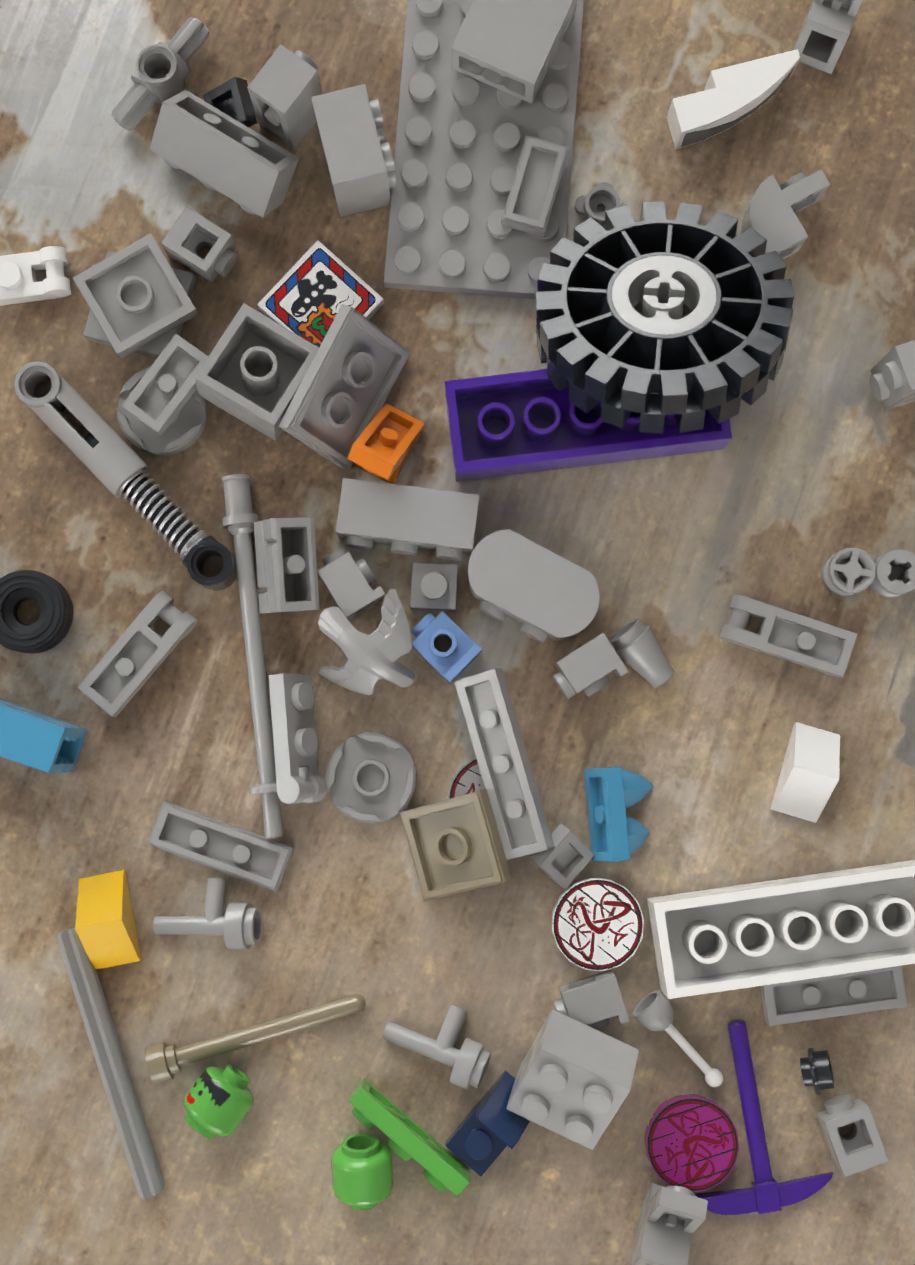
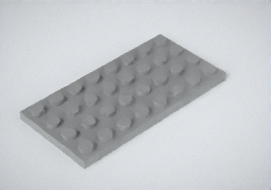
M407 0L394 154V174L397 187L391 190L384 287L536 299L537 279L543 263L550 264V251L562 237L566 238L584 0H577L576 11L532 104L451 68V46L473 0ZM526 135L570 147L544 237L501 225Z

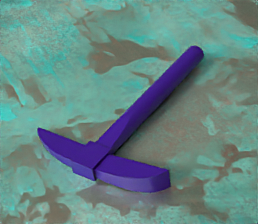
M735 1019L728 1023V1031L754 1182H751L752 1188L697 1193L695 1196L708 1200L707 1210L720 1215H740L753 1212L765 1214L782 1211L781 1207L798 1203L819 1191L831 1180L833 1172L777 1183L772 1177L746 1022Z

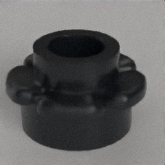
M809 1048L808 1057L800 1058L803 1082L805 1087L814 1086L815 1093L821 1095V1090L834 1088L828 1050L814 1051L813 1048Z

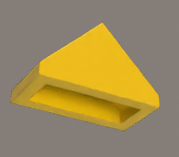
M126 869L79 878L75 930L94 970L142 960Z

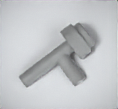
M208 878L205 916H155L153 932L154 934L224 935V941L228 949L248 950L252 945H258L261 941L263 916L261 909L254 908L251 903H230L226 909L225 916H223L226 879Z
M453 1005L449 1007L437 1040L391 1021L387 1023L382 1036L387 1041L452 1067L450 1083L464 1089H468L469 1086L479 1088L491 1058V1052L484 1050V1044L470 1038L465 1039L460 1050L454 1048L467 1011Z

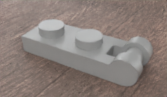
M164 591L159 592L77 687L112 717L118 716L173 649L192 631L198 622V619L190 612L185 611L182 613L173 605L174 599ZM160 618L171 626L163 636L151 628Z
M732 595L729 605L732 613L728 625L723 624L719 636L721 640L745 646L837 678L844 677L857 633L745 596ZM750 616L762 619L758 634L745 630Z
M286 673L269 675L278 797L285 804L319 802L325 797L327 786L324 779L318 775V739L315 733L313 710L315 696L311 675Z

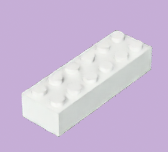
M915 860L647 898L660 989L667 999L915 964Z

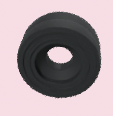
M18 570L0 578V644L10 650L28 654L45 652L58 645L69 632L73 620L72 601L64 586L54 578L34 570ZM34 599L40 605V617L35 623L24 625L18 619V607L23 601Z

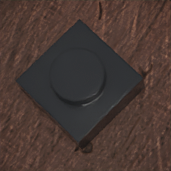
M234 77L203 95L205 102L245 126L251 127L257 124L254 107L247 88V80Z

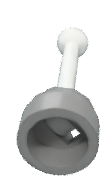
M655 990L645 996L637 1004L632 1015L646 1029L651 1031L665 1030L705 1074L706 1083L711 1087L720 1086L723 1082L722 1072L719 1069L711 1068L672 1025L674 1009L669 999L660 990Z

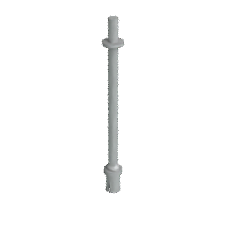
M232 474L221 479L224 488L226 516L222 518L223 528L228 529V532L233 535L260 784L252 786L248 790L249 795L261 793L265 838L284 836L280 799L276 786L273 732L251 533L254 531V522H258L259 518L257 514H253L250 475Z

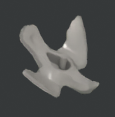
M390 589L388 594L384 596L380 609L382 620L379 627L370 635L360 632L352 626L340 607L332 606L322 611L319 615V629L340 646L348 661L340 668L332 665L322 667L319 671L321 676L337 685L366 695L374 693L376 684L380 679L390 681L402 688L413 684L415 681L414 672L398 662L399 657L410 652L412 642L407 617L395 589Z

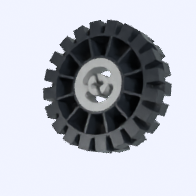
M665 201L642 202L641 221L637 222L627 205L605 211L604 228L592 217L574 227L573 241L562 237L550 251V264L543 263L537 279V292H535L537 349L541 364L547 363V376L558 391L569 387V402L585 413H588L601 401V421L623 428L632 411L640 413L639 432L663 433L665 415L674 414L680 433L703 429L706 410L710 412L718 424L738 415L741 399L752 405L766 392L768 379L775 380L783 362L784 352L786 351L794 310L792 309L794 293L791 279H784L786 265L778 252L773 251L765 254L767 240L752 227L736 236L738 219L719 210L706 226L701 225L703 206L680 202L675 220L667 219ZM641 301H643L642 315L633 308ZM683 304L687 305L692 310V312L685 317H682Z

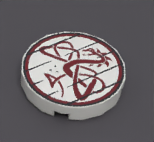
M589 878L573 883L560 894L552 911V932L557 947L571 963L585 970L606 971L621 966L635 954L643 938L644 918L638 901L626 887L608 878Z

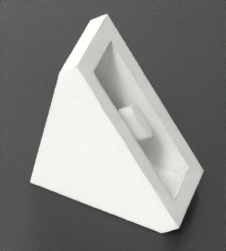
M794 722L770 810L814 823L817 822L839 781V734Z

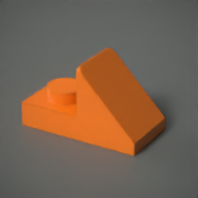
M385 403L353 443L347 459L354 462L357 467L393 484L416 444L425 423Z

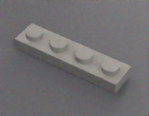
M502 667L454 681L485 789H487L506 860L553 848L554 843Z

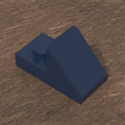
M506 1070L446 1140L445 1146L480 1177L506 1146L511 1149L515 1147L530 1122L526 1118L506 1109L515 1078Z

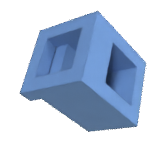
M443 611L436 618L431 613H428L411 631L416 637L412 642V647L449 684L482 652V648ZM440 635H446L452 641L451 648L446 652H439L434 647V641Z

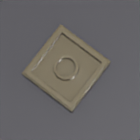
M487 789L400 812L424 902L505 883L512 879Z

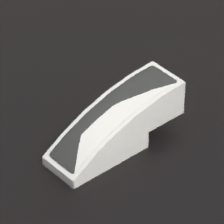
M798 49L712 70L704 91L673 98L666 118L675 150L705 141L730 129L752 115L790 79L800 59Z

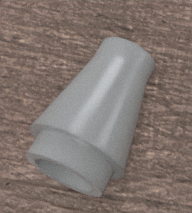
M635 619L628 623L611 638L610 642L616 648L615 651L620 659L646 679L653 688L662 685L674 674L675 671L669 665L651 626H644L640 619Z

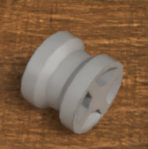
M846 548L837 552L825 561L822 568V580L825 587L831 593L838 596H851L867 589L872 584L876 574L872 557L866 551L859 548ZM838 572L843 573V576L846 578V583H844L845 579Z
M894 549L874 560L876 574L870 586L878 595L886 598H896L915 589V555L912 552L904 549Z

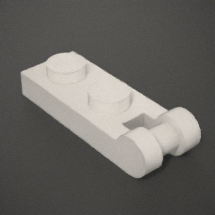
M48 246L39 251L0 256V306L69 296L71 294L70 279L65 277L64 266L68 264L66 249L60 246ZM46 269L47 278L37 282L36 271Z

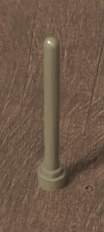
M354 994L179 1048L175 1044L167 1046L165 1042L146 1047L145 1060L149 1076L153 1084L172 1080L175 1073L182 1071V1066L359 1013L364 1010L366 1001L362 995Z

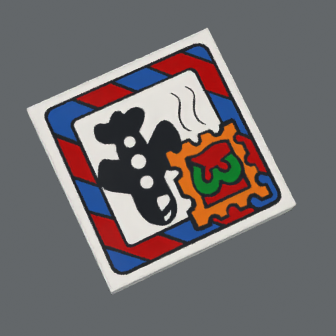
M317 240L257 305L271 320L315 346L320 347L341 305L353 307L369 320L384 304V299Z

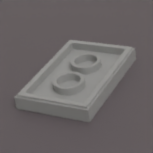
M341 305L278 427L338 467L350 470L354 462L347 458L353 443L383 407L410 352L353 307Z

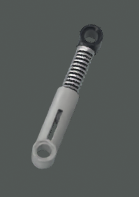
M39 361L30 362L21 367L14 381L15 392L20 400L50 428L116 498L124 496L125 501H130V506L135 507L136 512L141 513L142 518H147V524H152V529L158 530V535L163 536L164 541H169V547H175V553H179L180 558H183L182 564L187 568L193 580L205 588L214 591L224 590L231 586L237 578L234 554L213 536H207L204 530L198 531L199 525H192L193 519H186L187 513H181L182 507L176 508V502H170L171 496L165 497V490L159 491L160 484L154 485V479H148L149 466L53 367ZM50 380L52 386L49 393L44 397L35 398V389L42 381ZM67 408L90 433L83 437L60 412ZM212 555L222 556L224 562L222 571L214 577H206L202 568L204 561Z

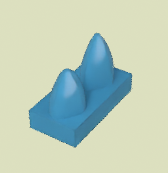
M622 766L584 769L591 852L595 855L592 861L617 862L630 860V854L645 842L650 832L642 823L626 816V808L635 805L646 797L652 790L653 784L637 773L623 770Z

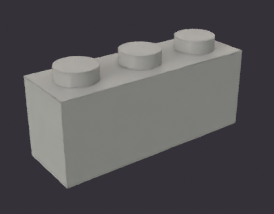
M187 90L162 102L149 150L164 158L165 162L171 167L184 170L199 179L206 188L224 194L239 203L244 211L259 215L262 218L284 203L299 157Z
M343 478L336 534L339 539H346L345 546L351 548L371 550L373 543L391 545L390 551L398 554L417 555L418 548L436 550L435 557L460 561L463 560V554L471 555L473 551L480 495Z

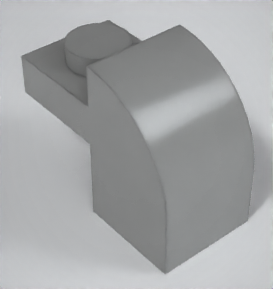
M813 0L793 49H798L799 62L832 74L850 35L854 19L863 0Z
M822 169L809 176H806L804 172L796 174L785 181L781 187L774 175L764 180L755 191L745 210L742 220V233L752 227L767 240L765 254L777 251L782 260L798 252L808 238V235L796 213L819 202L830 186Z
M652 1183L645 1196L636 1227L630 1265H688L692 1233L706 1220L708 1200L694 1196V1193L685 1187H664Z

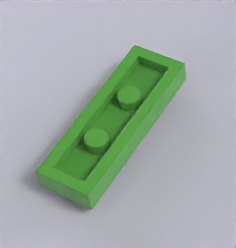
M364 1078L352 1092L349 1101L354 1106L352 1113L357 1120L370 1130L377 1126L390 1138L387 1143L399 1157L406 1161H409L412 1157L425 1168L423 1175L431 1185L441 1192L449 1189L458 1197L470 1183V1170Z

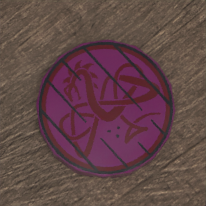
M687 1094L674 1096L660 1104L653 1113L654 1116L650 1120L649 1126L647 1125L644 1139L646 1155L658 1177L669 1186L685 1187L692 1192L707 1191L726 1179L735 1167L739 1152L737 1129L728 1113L721 1106L703 1096Z

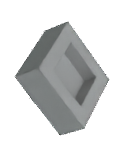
M413 562L410 609L456 612L458 565Z
M560 823L551 834L554 847L534 853L530 859L557 885L565 890L595 855L568 828Z

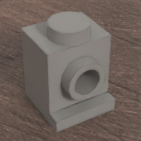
M187 206L161 242L169 258L175 262H180L211 283H213L218 274L222 277L227 276L237 260V253L233 252L237 246L232 235ZM203 248H211L205 259L199 257V252Z
M342 547L322 560L325 566L319 569L318 573L349 622L383 602L386 594L381 586L373 591L369 586L377 580L364 558L355 562L347 548Z
M602 633L556 662L554 666L558 673L553 676V679L566 699L582 690L589 697L611 683L606 676L608 673L612 672L617 679L629 671L606 635Z
M611 969L558 986L562 999L554 1001L558 1012L596 1030L610 1024L608 1018L614 1016L617 1017L620 1024L630 1022L616 977Z
M849 1094L835 1096L824 1103L826 1110L816 1113L831 1154L832 1164L844 1178L889 1162L870 1107L860 1098L853 1100ZM852 1123L853 1128L849 1134H839V1127Z

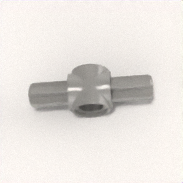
M190 17L167 45L159 42L144 48L140 52L136 61L137 70L131 76L135 84L113 109L111 114L113 119L122 128L129 131L133 130L155 103L162 105L163 101L184 90V78L191 71L187 63L210 35L209 29L203 22L197 18ZM160 69L170 70L163 78H152L153 74Z

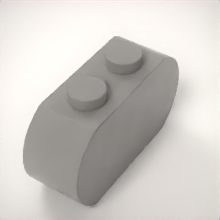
M510 529L496 531L487 535L475 546L470 555L467 578L473 597L482 602L479 610L502 622L506 616L520 622L522 626L519 631L536 641L544 643L547 637L553 641L570 639L581 633L591 623L597 613L600 593L592 572Z

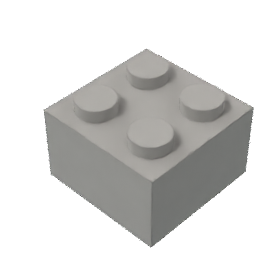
M365 84L311 97L340 217L390 205L389 189L397 187L394 174L395 166L389 142L386 143L384 123L378 99L369 101Z
M243 303L194 377L198 394L210 403L277 441L283 431L278 426L319 347Z
M552 1009L518 1068L506 1109L593 1150L631 1090L639 1050Z

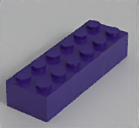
M547 369L445 381V398L456 482L723 450L732 439L730 418L718 424L708 410L705 411L703 429L681 433L679 432L674 414L665 415L663 433L639 432L640 413L633 411L623 428L601 421V401L588 413H585L569 402V387L560 391L557 390L547 376Z

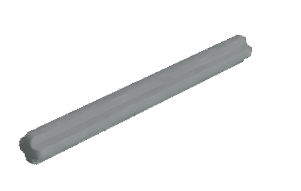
M75 927L57 934V941L138 1196L141 1199L150 1198L161 1193L165 1183L97 971L94 970Z

